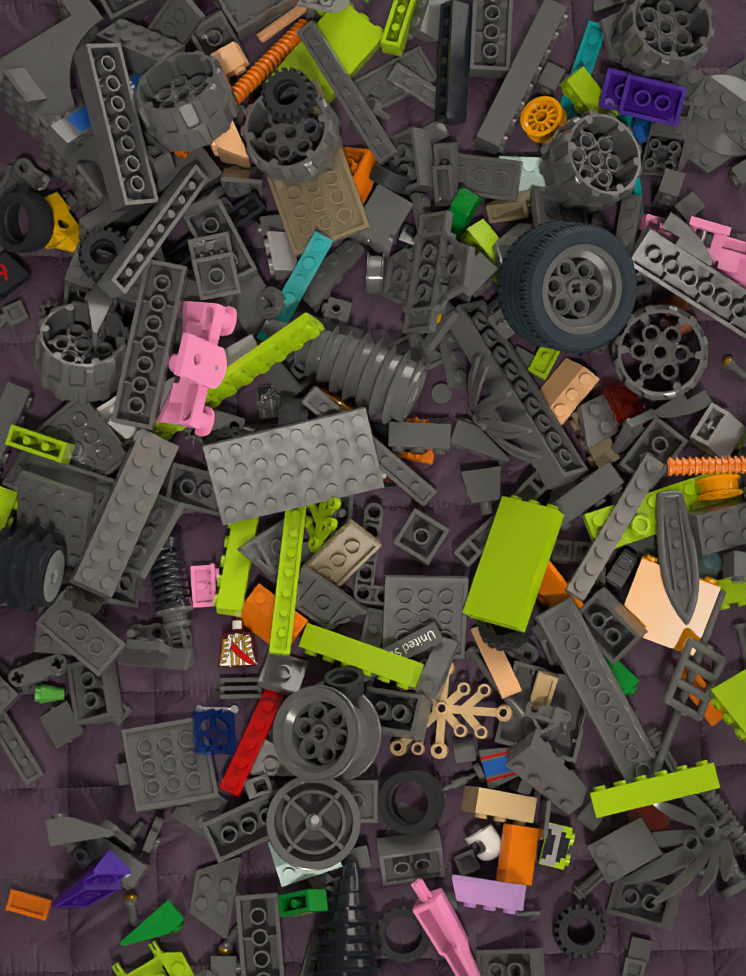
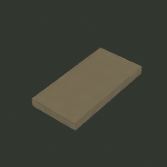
M350 519L305 565L339 588L382 544L373 535Z

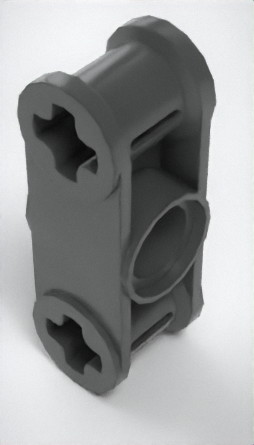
M54 654L44 659L30 662L9 673L10 685L15 690H22L44 683L52 678L63 675L67 671V661L63 655ZM55 661L62 663L60 669H57L55 666ZM17 675L22 678L19 684L17 681H14Z

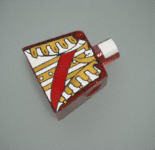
M242 620L231 621V633H222L218 667L259 666L252 632H244Z

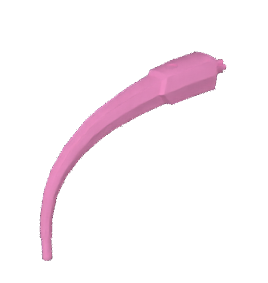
M416 879L411 886L419 898L414 904L413 912L438 953L446 958L456 976H481L469 949L468 937L442 888L430 892L422 879Z

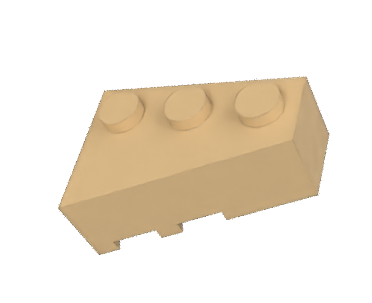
M464 786L460 811L475 813L474 817L487 819V815L494 816V821L505 823L506 819H511L513 824L525 826L526 822L533 823L537 798L480 787Z

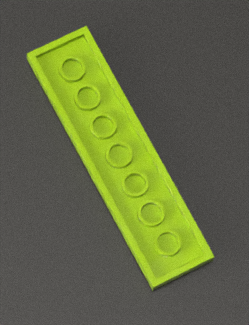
M706 473L705 475L647 493L634 517L644 515L650 520L651 529L649 533L642 537H637L631 533L628 525L615 549L657 534L656 494L666 490L682 491L688 511L735 498H742V496L738 495L721 500H698L697 497L700 495L699 485H696L695 482L705 477L714 476V473L711 475ZM614 505L582 516L592 542Z

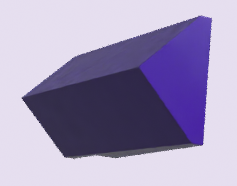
M608 67L599 107L618 111L619 114L677 127L687 87Z
M109 849L64 886L52 902V907H90L120 890V880L131 875V870Z

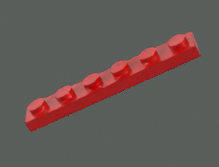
M268 689L264 690L219 787L221 790L240 797L286 695Z

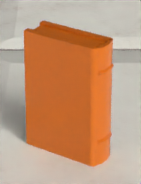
M503 824L496 881L532 886L539 829Z

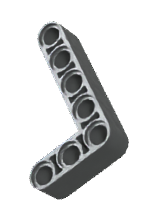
M371 503L365 509L363 529L366 531L368 529H375L377 532L375 538L380 541L383 508L377 503ZM371 509H377L380 515L377 518H371L368 512ZM377 550L372 558L368 559L357 569L354 599L362 605L383 607L384 602H380L377 596L379 593L384 592V587L374 585L378 557ZM363 569H369L372 575L368 579H363L360 576V572ZM365 589L368 591L369 596L366 599H360L357 596V592Z

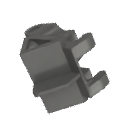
M527 703L523 727L526 736L537 728L541 733L540 737L543 741L550 742L559 738L560 734L567 735L571 732V724L569 723L571 721L570 712L559 707H551L544 704V706H539L537 713H533L531 710L532 703Z

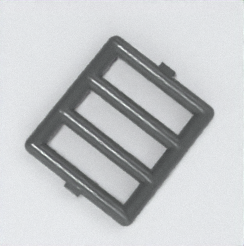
M689 637L669 682L663 702L676 709V713L686 717L687 715L697 722L702 721L711 699V689L715 688L726 663V658L715 652L709 644H702ZM692 648L717 662L712 673L688 659ZM685 667L709 681L705 692L680 679ZM677 687L701 700L697 712L673 698Z

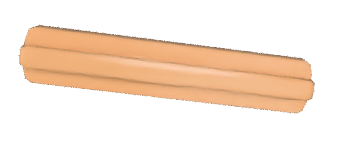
M295 6L258 32V39L261 42L267 41L303 15L307 8Z

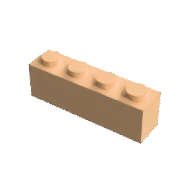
M235 42L210 54V56H214L219 60L228 81H230L229 78L233 75L238 76L244 73L246 67L250 65L239 44Z

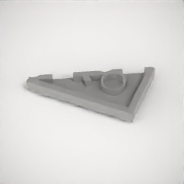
M265 740L250 775L295 776L279 760L274 744Z

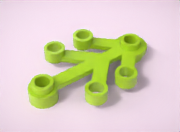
M331 497L328 503L327 501L320 502L319 509L316 503L307 505L316 523L314 528L312 517L305 516L304 527L310 537L308 546L312 553H316L327 542V536L337 528V520L330 517L341 506L339 498Z

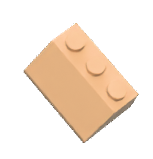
M232 121L230 129L214 140L211 144V149L215 157L219 156L222 162L241 167L243 170H249L251 168L249 157Z
M565 358L539 391L560 425L563 426L600 379L584 366Z

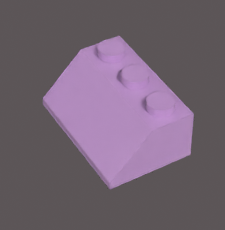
M452 876L456 900L464 902L463 906L476 908V904L483 905L484 910L496 911V907L503 908V913L515 914L516 910L523 911L526 885L469 876Z

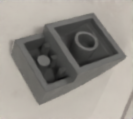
M670 211L661 226L678 236L674 242L675 245L711 266L713 262L703 242L689 225Z
M223 232L188 240L200 301L241 293L229 233Z

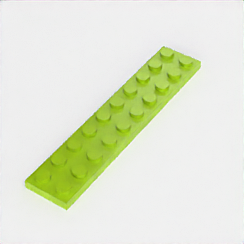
M307 312L229 365L221 384L215 389L208 388L205 406L210 408L217 407L223 399L236 394L239 388L253 382L254 378L259 374L269 371L272 365L285 360L291 352L301 349L305 342L320 335V332L325 329L323 324ZM157 422L155 432H149L168 441L174 433L182 431L186 427Z

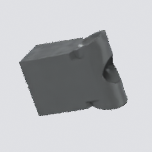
M378 184L364 208L371 228L349 237L357 242L368 243L373 251L380 255L384 253V257L388 259L393 240L410 213L413 204Z

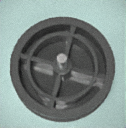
M300 777L288 782L276 793L269 806L266 819L268 839L276 854L289 865L307 871L328 869L341 862L356 844L361 824L358 805L352 794L341 783L334 779L324 782H313Z

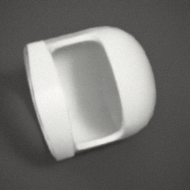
M492 824L464 838L468 845L475 841L478 843L481 849L477 854L479 859L490 861L499 856L501 837Z

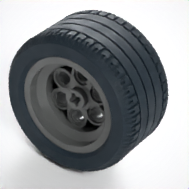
M567 221L540 223L522 233L512 243L503 257L504 260L501 262L497 281V296L499 297L500 309H502L501 312L512 330L531 344L571 354L591 352L611 342L622 331V328L629 321V317H631L637 296L635 265L624 244L612 233L601 227ZM563 264V270L560 272V266ZM550 281H551V282H552V286H551V288L549 289V283H550ZM557 300H558V301H559V305H558V307L556 308V302H557Z

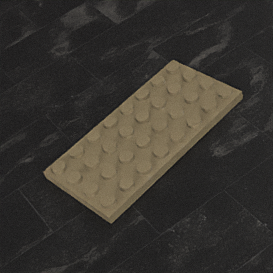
M312 81L315 91L325 100L319 81ZM314 107V112L312 114L309 113L310 118L320 123L318 116L323 114V112ZM244 109L243 111H244L245 117L247 118V115H248V114H247V112L245 111L246 109ZM269 121L265 126L264 131L272 127ZM316 126L310 127L308 133H313ZM296 131L290 132L288 138H293L296 135ZM277 136L271 137L269 143L275 142ZM322 137L317 141H313V144L315 145L316 149L319 146ZM305 145L301 152H307L309 145ZM265 146L267 153L263 155L264 160L268 163L272 159L279 161L275 156V151ZM343 148L337 151L334 158L335 166L331 170L328 168L319 175L318 181L314 183L309 181L298 182L296 186L291 187L281 180H271L267 177L295 257L303 254L315 231L333 240L334 243L371 228ZM290 150L284 151L282 157H287ZM297 156V159L293 164H297L303 161V159L300 156Z

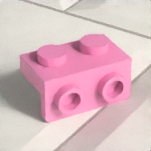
M214 563L190 566L193 608L216 607L213 606L215 594H219L220 590L217 589L220 569L216 568Z

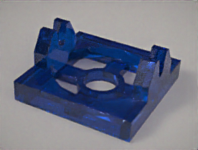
M215 708L205 712H193L194 754L235 755L234 712H225L223 709L215 711ZM216 718L223 721L228 730H221L217 726ZM209 719L210 727L206 730H200L202 723ZM209 729H216L219 737L217 739L210 738L208 734ZM201 737H206L211 742V745H206ZM221 737L229 738L226 744L218 746V741Z

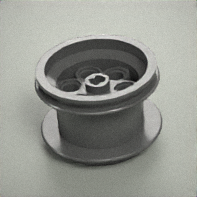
M323 685L309 686L291 694L280 706L273 725V743L281 763L295 776L313 782H324L332 779L347 781L360 776L375 760L381 742V725L378 714L372 703L363 694L356 699L349 700L340 691ZM340 715L342 716V722H341V723H340V721H339ZM344 736L347 738L346 744L344 743ZM331 750H332V752H333V757H332V759H331V757H330V752H331Z

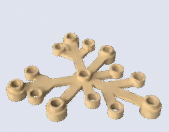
M422 659L419 663L423 664L427 662V659ZM453 662L440 701L431 699L433 706L427 728L437 720L436 741L431 747V754L437 759H444L449 752L447 745L444 744L446 720L454 728L456 736L465 737L468 733L467 727L461 725L453 714H461L474 729L475 736L480 739L488 736V730L486 727L481 726L473 715L497 717L502 722H508L513 717V711L508 705H500L498 708L474 707L480 700L491 694V687L487 684L480 685L478 691L462 706L454 705L463 696L471 692V687L467 683H460L457 691L448 698L449 676L455 671V664ZM463 685H466L468 688L467 692L465 693L461 692V687ZM397 686L400 691H407ZM410 686L408 688V690H416L415 688ZM483 687L488 688L487 694H482L481 689ZM440 705L445 706L444 712L439 711ZM502 709L507 710L505 717L500 715ZM460 727L464 728L462 735H459L457 732ZM483 728L485 730V734L483 736H479L478 731L479 729ZM405 738L395 739L390 744V750L394 755L403 756L408 751V744L413 740ZM415 740V743L412 745L411 749L415 755H422L425 752L423 741ZM397 743L401 745V749L399 751L395 750V745ZM417 745L422 747L419 753L415 751ZM438 746L442 748V752L440 754H437L435 752V749Z

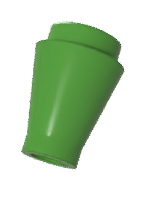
M42 683L35 685V702L43 704L64 700V688Z

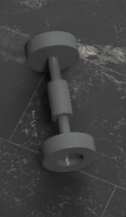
M477 762L472 765L475 773L451 781V784L442 788L443 792L453 787L456 789L467 784L468 780L475 777L478 778L480 784L486 782L479 763Z

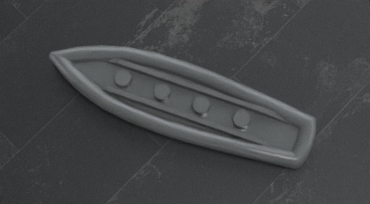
M666 490L656 494L659 566L664 589L670 604L678 617L687 626L693 617L698 602L700 588L698 556L683 492Z

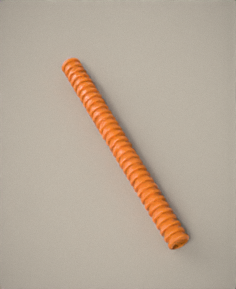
M299 19L232 86L237 106L301 42L296 32L305 26L308 21ZM174 151L182 159H186L191 154V152Z
M708 456L707 459L704 457L700 459L698 457H694V459L691 457L687 459L685 457H681V459H678V457L674 459L668 457L666 465L667 474L669 476H672V474H675V476L679 474L691 476L692 473L698 475V473H701V475H705V473L708 475L712 473L714 475H718V473H721V475L725 473L737 475L738 472L744 474L746 472V458L744 456H740V458L737 456L733 458L727 456V458H724V456L720 458Z

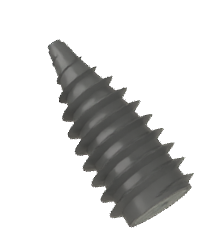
M267 319L263 330L271 337L290 323ZM339 325L333 331H321L318 337L305 342L301 349L291 352L294 355L296 365L300 363L305 364L306 376H310L313 373L317 374L318 386L329 382V393L334 395L341 390L343 403H347L352 398H355L356 409L366 405L369 406L370 418L381 412L384 425L388 424L392 419L403 423L408 418L422 392L429 368L424 366V357L419 362L411 360V349L402 356L397 354V344L388 350L383 348V338L376 344L369 343V333L362 339H356L354 328L347 335L340 334Z

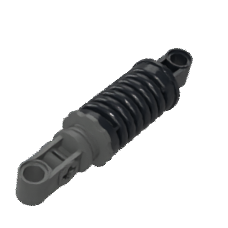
M171 531L151 567L149 579L152 582V595L155 597V617H162L164 624L162 628L166 631L167 645L172 648L191 650L187 667L189 669L195 664V655L192 645V634L189 628L191 620L188 619V612L194 608L191 598L184 597L190 593L189 589H183L188 586V582L181 581L187 578L185 573H181L186 570L185 566H179L184 563V559L177 558V556L183 554L180 549L182 540L181 537H173Z

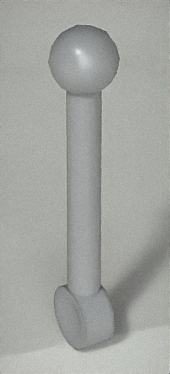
M197 705L195 707L197 713L202 711H231V713L235 714L239 710L236 705L231 707H202Z

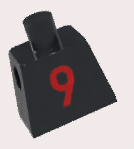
M6 252L0 255V301H2L31 279L28 272Z

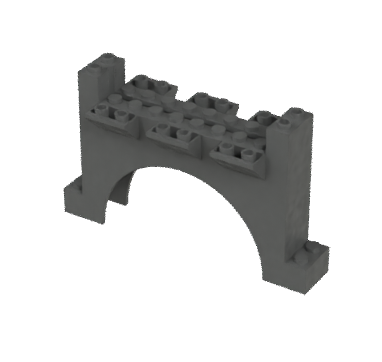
M60 0V23L0 59V99L3 98L4 110L9 116L12 115L18 129L21 132L24 130L27 136L30 135L32 139L36 138L39 142V156L44 162L49 163L53 175L74 188V198L78 201V208H83L87 213L79 219L80 227L78 228V238L80 241H84L86 233L90 235L93 229L96 232L100 231L99 227H104V230L112 228L113 232H119L151 211L154 205L147 209L112 212L94 136H91L63 155L45 139L48 132L47 127L54 120L59 121L65 113L73 112L76 109L70 89L72 73L76 66L73 52L86 44H93L96 41V35L100 33L96 25L103 21V17L90 0ZM200 147L193 150L186 159L178 157L175 153H170L176 170L160 181L153 175L159 200L183 168L196 164L209 178L198 194L220 186L223 173L204 148Z

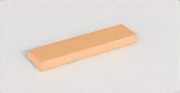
M489 623V630L495 634L491 624ZM478 626L470 629L502 699L522 691L504 651H497L496 648L491 649L488 647L487 643L482 641Z

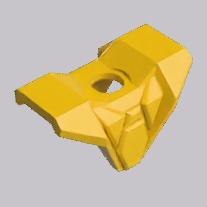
M56 192L45 197L54 217L53 234L45 248H57L74 253L78 242L80 243L78 238V228L80 226L70 214V206ZM59 220H62V224L66 229H63L58 225Z

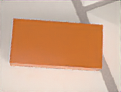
M11 889L5 910L47 921L52 900Z

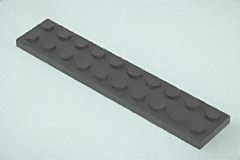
M568 597L536 616L535 620L621 779L626 780V784L635 782V777L646 775L648 779L657 755L572 597Z

